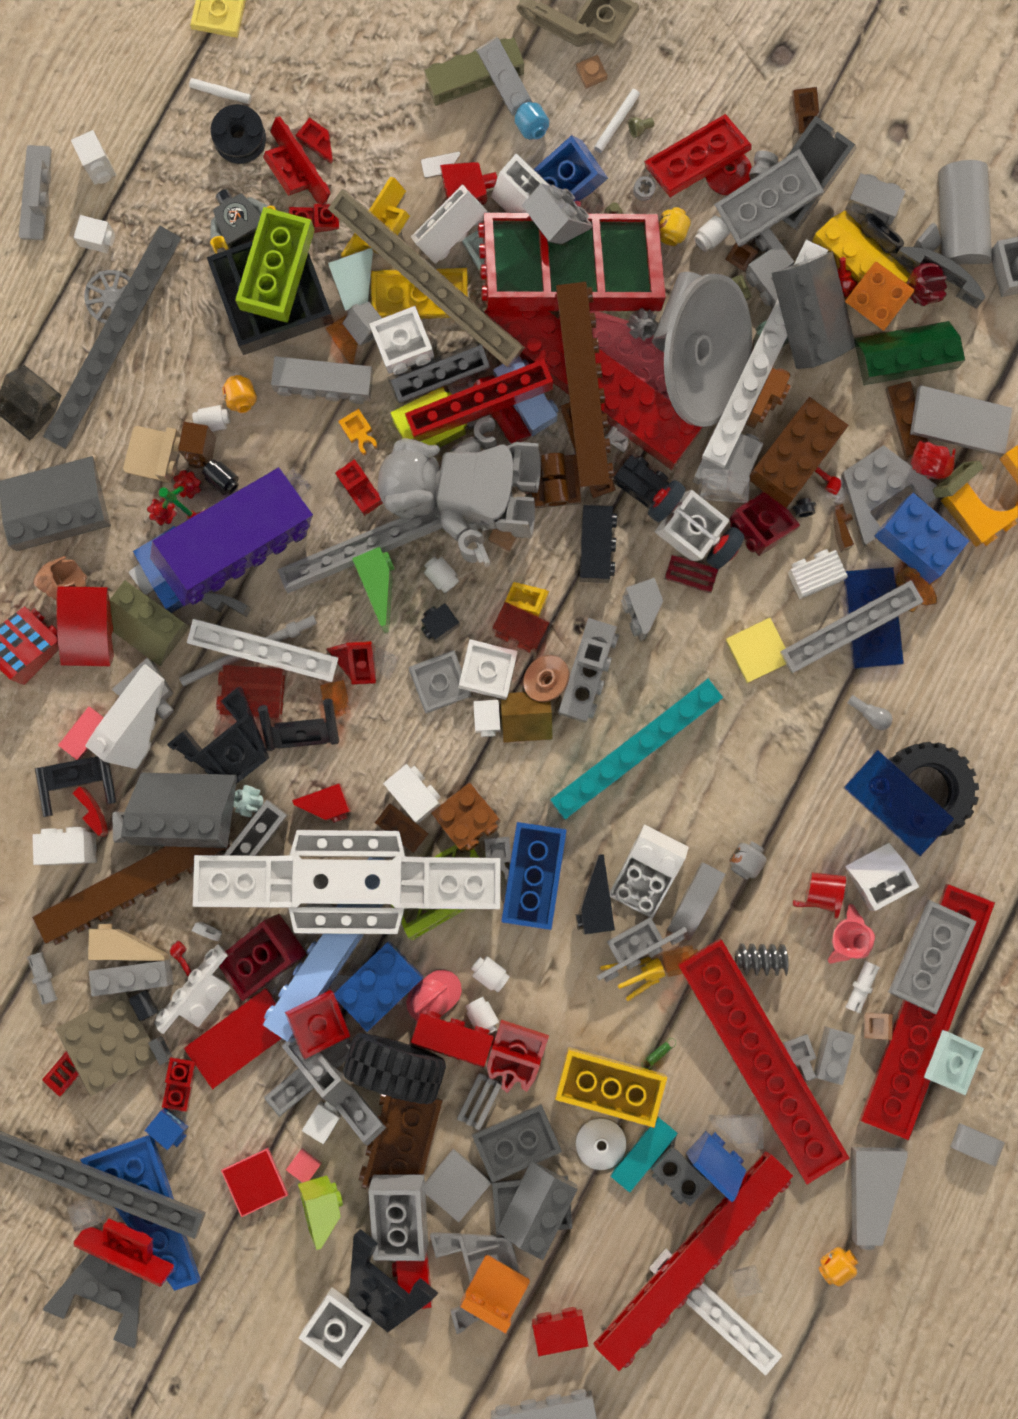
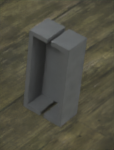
M815 116L787 156L800 149L824 192H826L857 147L856 144L838 131L835 134L831 126ZM824 193L782 221L798 231Z

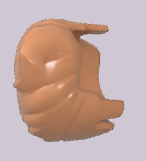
M66 556L44 564L34 578V586L46 593L47 596L52 597L53 600H57L58 586L86 587L87 575L83 573L74 560H64L67 558Z

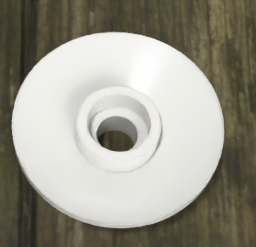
M597 1118L588 1121L579 1130L576 1138V1150L582 1162L588 1167L596 1170H606L617 1165L623 1158L626 1151V1138L622 1129L615 1122L605 1118ZM599 1141H604L606 1143V1148L603 1150H599L597 1148V1143Z

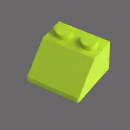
M327 1175L298 1184L308 1231L316 1250L321 1249L341 1217L339 1207L343 1206L341 1194L337 1190L336 1183H331Z

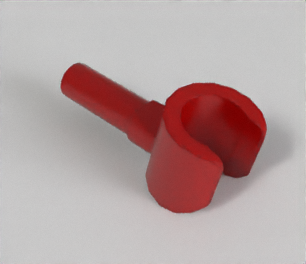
M817 467L815 472L828 482L825 489L829 493L837 495L841 488V480L834 476L831 477L821 468Z
M177 941L171 946L170 954L180 963L186 976H189L192 971L182 956L187 951V948L182 942Z

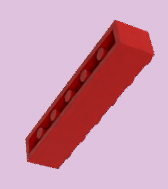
M542 359L406 412V421L413 439L423 441L553 390V380L545 360Z

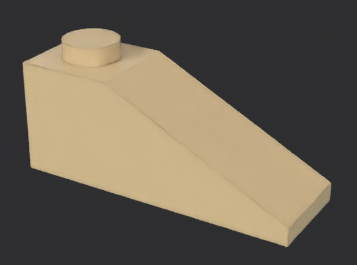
M97 924V928L89 929L88 960L165 961L169 959V954L122 929L113 928V924Z

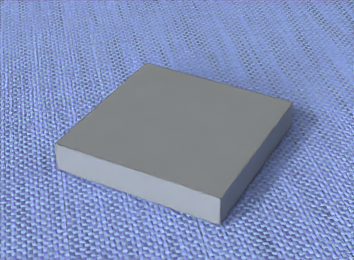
M454 650L408 667L426 714L472 697L470 691L458 688L462 669Z
M453 1148L426 1180L425 1194L456 1221L460 1222L492 1182Z

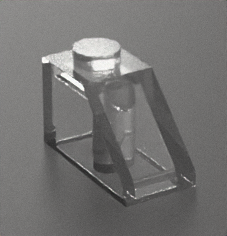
M703 468L700 474L699 496L704 500L748 503L750 477L730 470Z
M760 1114L709 1115L711 1124L737 1149H742V1153H757V1149H764L763 1117Z

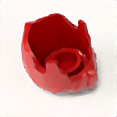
M919 441L912 455V469L916 473L926 476L927 479H945L953 472L956 449H953L950 456L947 447L937 446L931 442Z

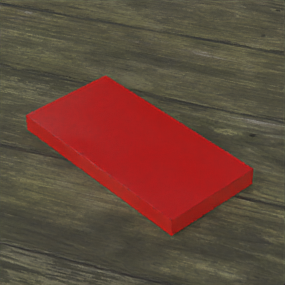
M724 114L645 160L644 164L646 169L671 198L751 151L752 144L731 119Z
M267 988L184 1047L191 1060L196 1062L195 1066L212 1090L282 1039L263 1025L266 1020L264 1016L267 1010L272 1005L275 1006L277 1004V1001Z

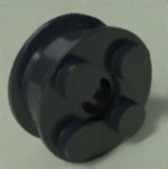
M240 104L229 105L221 109L214 116L210 128L211 137L217 152L223 159L234 164H246L260 156L265 148L266 133L260 116L252 108ZM238 131L244 132V135L240 138L233 137Z

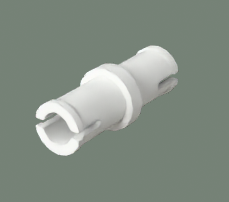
M864 961L857 981L853 982L854 989L845 1006L846 1008L861 1014L868 993H872L873 988L871 986L880 969L879 966Z

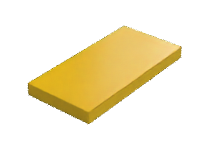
M467 268L436 269L468 297ZM398 270L371 271V303L382 318L414 306L420 319L451 318Z

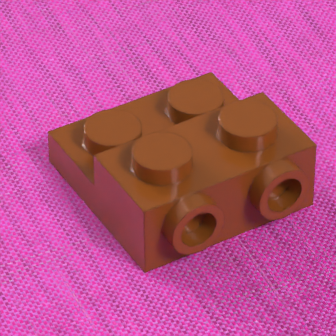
M777 368V370L771 369L746 423L747 426L755 429L758 422L763 423L769 410L773 411L777 404L782 405L791 385L787 384L791 375L788 371Z
M470 782L431 812L461 852L473 850L479 844L478 840L485 834L487 836L493 834L499 828L498 824L501 822Z

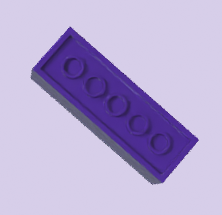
M278 467L152 541L150 559L183 606L189 603L194 605L200 602L205 597L204 594L209 591L216 592L220 590L229 579L233 578L235 580L243 576L249 567L253 565L258 567L267 560V556L272 553L277 555L287 548V544L292 541L297 543L307 536L313 514Z

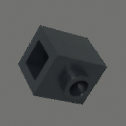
M444 603L437 609L433 606L423 613L424 618L421 621L424 626L420 629L428 640L433 638L437 643L459 628L460 623L447 604Z

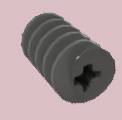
M740 943L735 951V963L739 969L743 968L745 975L749 974L750 968H753L757 976L761 968H763L766 976L769 975L770 969L774 970L776 976H779L781 969L784 970L786 976L788 974L789 960L784 944H780L778 949H776L774 944H770L768 949H766L764 944H759L756 950L755 945L750 943L746 950L744 943Z

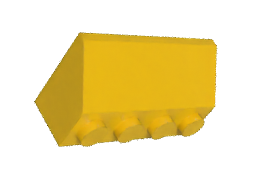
M845 210L832 217L815 233L812 243L827 249V253L833 251L837 269L840 268V258H846V270L852 272V280L860 282L873 263L878 262L907 284L911 274L889 253L883 251L875 239L867 237L862 232L861 225Z

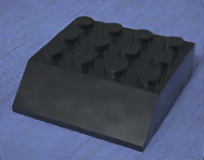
M253 241L207 257L236 341L243 355L334 323L309 252L288 322L242 311L238 307L236 296Z

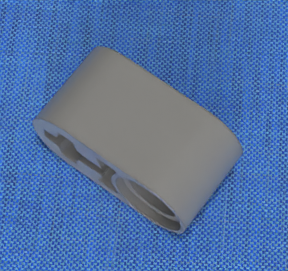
M959 1123L950 1147L996 1166L1005 1142Z

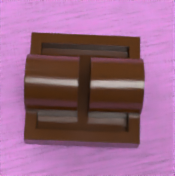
M548 453L540 456L541 474L539 489L537 493L531 492V497L535 501V509L581 504L576 454Z

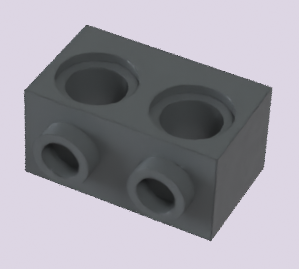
M672 1144L651 1166L654 1172L652 1177L662 1187L667 1184L673 1190L670 1193L672 1197L680 1204L685 1202L689 1207L710 1185L708 1179ZM667 1162L676 1164V1169L671 1174L663 1172V1166ZM686 1180L694 1182V1188L689 1192L681 1190L682 1183Z

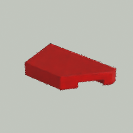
M309 117L295 137L299 142L332 164L333 156L329 131Z

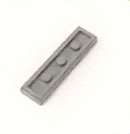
M346 1038L320 1052L337 1069L346 1061L352 1042ZM298 1068L269 1092L264 1099L280 1117L314 1087Z

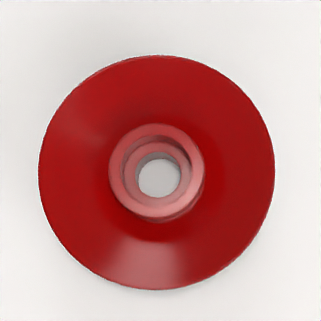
M742 155L706 176L705 179L713 191L728 196L751 181L749 174L752 165L749 159ZM731 166L734 170L730 172L725 167Z

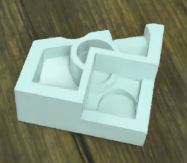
M372 248L328 263L345 311L355 304L362 305L368 302L373 257Z

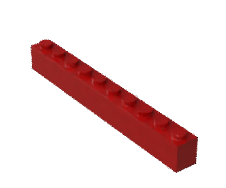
M765 1151L745 1173L736 1199L731 1202L724 1196L593 1343L595 1348L619 1372L623 1367H629L635 1359L634 1355L640 1348L643 1349L649 1345L653 1339V1333L658 1328L662 1329L669 1322V1315L676 1308L680 1309L686 1303L687 1295L693 1288L696 1290L705 1281L704 1276L710 1269L714 1270L720 1265L725 1252L737 1246L741 1234L745 1230L749 1231L757 1222L756 1218L762 1211L766 1212L773 1205L774 1197L779 1192H784L790 1186V1179L793 1175L772 1154Z

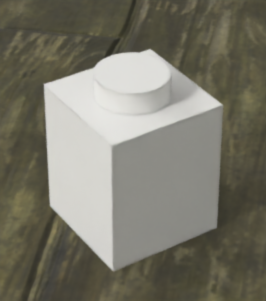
M80 215L74 239L80 247L107 253L109 246H112L114 243L115 233L108 222Z
M473 701L475 732L481 733V737L496 736L495 732H500L499 701Z
M320 1101L302 1131L324 1144L340 1119L341 1114L329 1102L323 1103Z

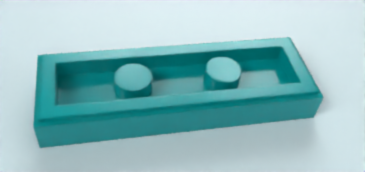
M657 1116L655 1127L649 1126L613 1170L610 1177L630 1193L678 1133Z

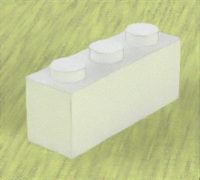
M462 184L411 238L436 264L439 260L447 257L450 249L456 243H460L465 239L467 232L473 226L482 222L483 215L487 213V210Z

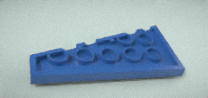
M150 1135L80 1159L85 1165L174 1199L155 1139ZM115 1208L129 1228L138 1232H144L153 1238V1255L174 1265V1270L167 1278L174 1291L201 1281L187 1236Z

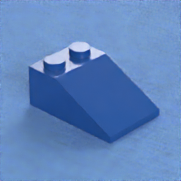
M573 135L534 168L550 186L554 185L559 189L569 190L575 197L574 202L590 195L608 179L583 140Z
M173 526V527L170 528L169 530L165 531L164 533L160 534L159 536L155 537L154 539H156V538L160 537L161 535L165 534L166 532L172 530L173 528H175V526ZM152 539L134 550L133 553L163 606L170 613H173L183 607V604L150 559L152 541L154 540Z
M705 1131L686 1154L692 1164L733 1202L736 1199L746 1173V1169L742 1165L744 1160L734 1150L729 1153L723 1147L726 1142L715 1132L711 1136Z

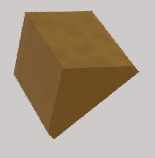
M526 692L508 693L506 700L501 699L504 743L553 740L551 701L538 702L528 696Z

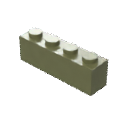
M515 38L500 39L518 76L523 75L524 61ZM476 49L466 55H456L447 62L434 63L424 70L425 81L435 106L495 85Z

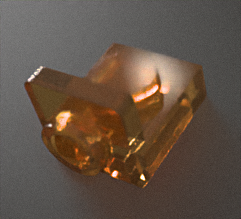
M344 680L320 685L323 701L325 699L333 700L335 717L344 716L347 710H351Z

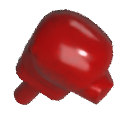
M841 257L840 268L837 271L843 296L849 297L859 282L852 280V272L846 270V258Z

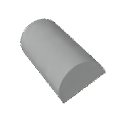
M962 160L947 164L938 172L941 255L957 264H990L992 262L988 165L978 160Z

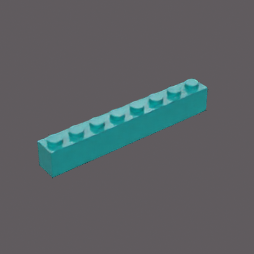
M706 679L550 799L551 804L561 817L566 820L724 697L710 679Z

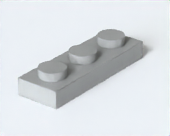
M498 37L493 38L476 49L512 116L516 115L517 109L526 102L533 103Z

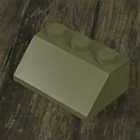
M126 580L123 581L110 599L113 633L159 666L163 664L190 628Z

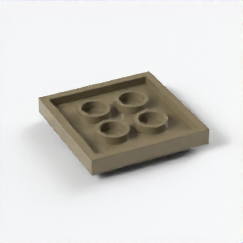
M126 992L55 1028L90 1097L157 1060L148 1044L151 1040L141 1021L138 1020Z

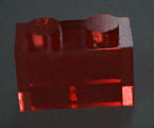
M504 602L492 627V632L496 633L495 637L501 641L508 643L511 640L518 643L517 648L524 652L530 653L531 650L537 652L548 630L549 622Z

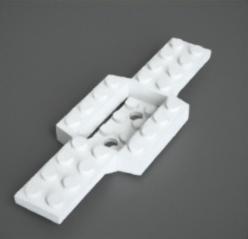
M297 830L290 856L194 855L193 907L289 908L294 933L398 934L404 909H500V858L405 857L399 831ZM300 857H374V858H394V859H393V860H317V859H301ZM318 874H324L328 878V885L324 889H317L314 886L313 881ZM371 874L377 875L380 879L379 887L374 890L368 889L365 885L366 877ZM301 903L392 904L395 908H325L298 906Z

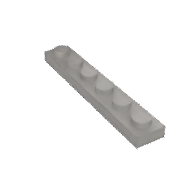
M911 580L780 651V654L790 672L794 673L920 605L924 601Z

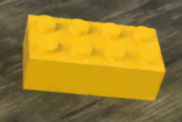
M568 1047L555 1092V1100L654 1128L668 1077L660 1072Z

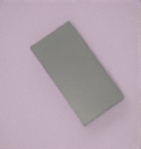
M798 149L714 205L736 243L741 247L825 192L801 150Z
M921 385L917 389L910 434L1003 456L1006 451L1012 408Z
M928 900L888 992L937 1014L976 921Z

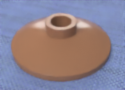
M554 655L542 656L531 663L524 676V689L528 696L538 702H548L560 696L569 682L570 673L567 664L560 657Z

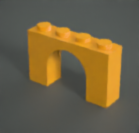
M1017 445L1005 453L999 460L1018 486ZM968 483L953 496H947L941 500L975 547L982 543L985 546L989 545L998 538L995 533L1001 529L1007 532L1018 524L1015 521L1018 518V500L1011 510L996 511L990 509L983 504Z

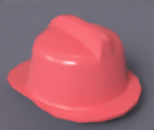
M436 970L426 976L408 994L406 1005L410 1016L418 1021L420 1013L426 1014L427 1010L443 1016L460 999L462 989L458 977L447 970Z

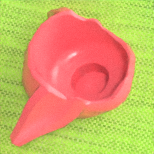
M853 904L848 905L847 918L839 922L833 932L832 945L835 950L828 958V963L830 964L848 961L851 958L864 959L873 949L875 934L871 928L865 925L862 916Z

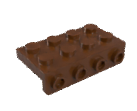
M381 1094L379 1106H383L381 1116H378V1118L386 1128L367 1146L365 1156H369L367 1166L362 1165L358 1181L363 1182L362 1189L370 1187L373 1175L424 1174L443 1099L437 1098L432 1104H418Z

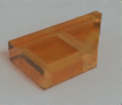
M343 316L325 328V330L347 362L354 365L358 343L343 325L346 316Z

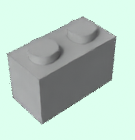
M860 173L846 209L864 216L868 213L874 214L890 226L906 191L894 183L887 184L882 182L874 175Z
M827 1026L824 1027L814 1067L816 1078L843 1085L855 1035Z

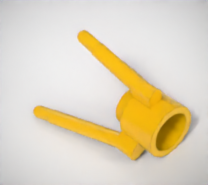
M648 956L640 959L641 964L639 965H644L640 967L642 974L618 984V988L622 989L643 979L648 981L625 998L626 1001H630L650 986L659 983L660 978L665 977V972L659 958L651 960ZM619 963L602 965L600 969L608 970Z

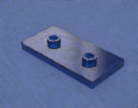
M894 567L846 571L848 577L844 580L847 615L896 589ZM899 616L850 642L853 669L904 664Z
M876 750L843 786L845 791L918 857L922 856L954 820L950 814L879 750Z

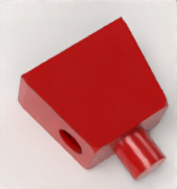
M478 162L440 165L447 199L463 184L481 205L487 203L486 189L495 187L497 181L496 172L482 175Z

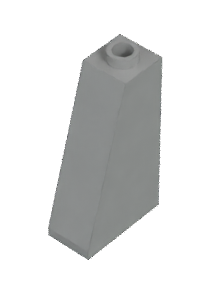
M851 1147L852 1241L859 1245L860 1249L873 1250L875 1246H883L908 1157L907 1151L903 1148Z

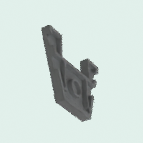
M88 1254L44 1306L43 1311L64 1319L68 1314L75 1294L122 1313L123 1317L113 1340L135 1348L138 1343L139 1308L143 1279Z

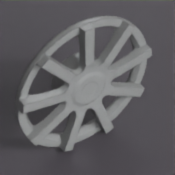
M118 270L98 272V274L90 279L85 288L84 300L89 313L96 320L104 324L107 320L101 318V316L108 307L111 308V312L113 311L126 287L125 285L121 289L117 288L119 278L122 277L128 282L130 280L128 275ZM106 275H116L112 287L108 285L105 278ZM101 278L105 290L93 286V283ZM90 289L101 294V297L89 300ZM103 302L104 305L96 314L90 305Z

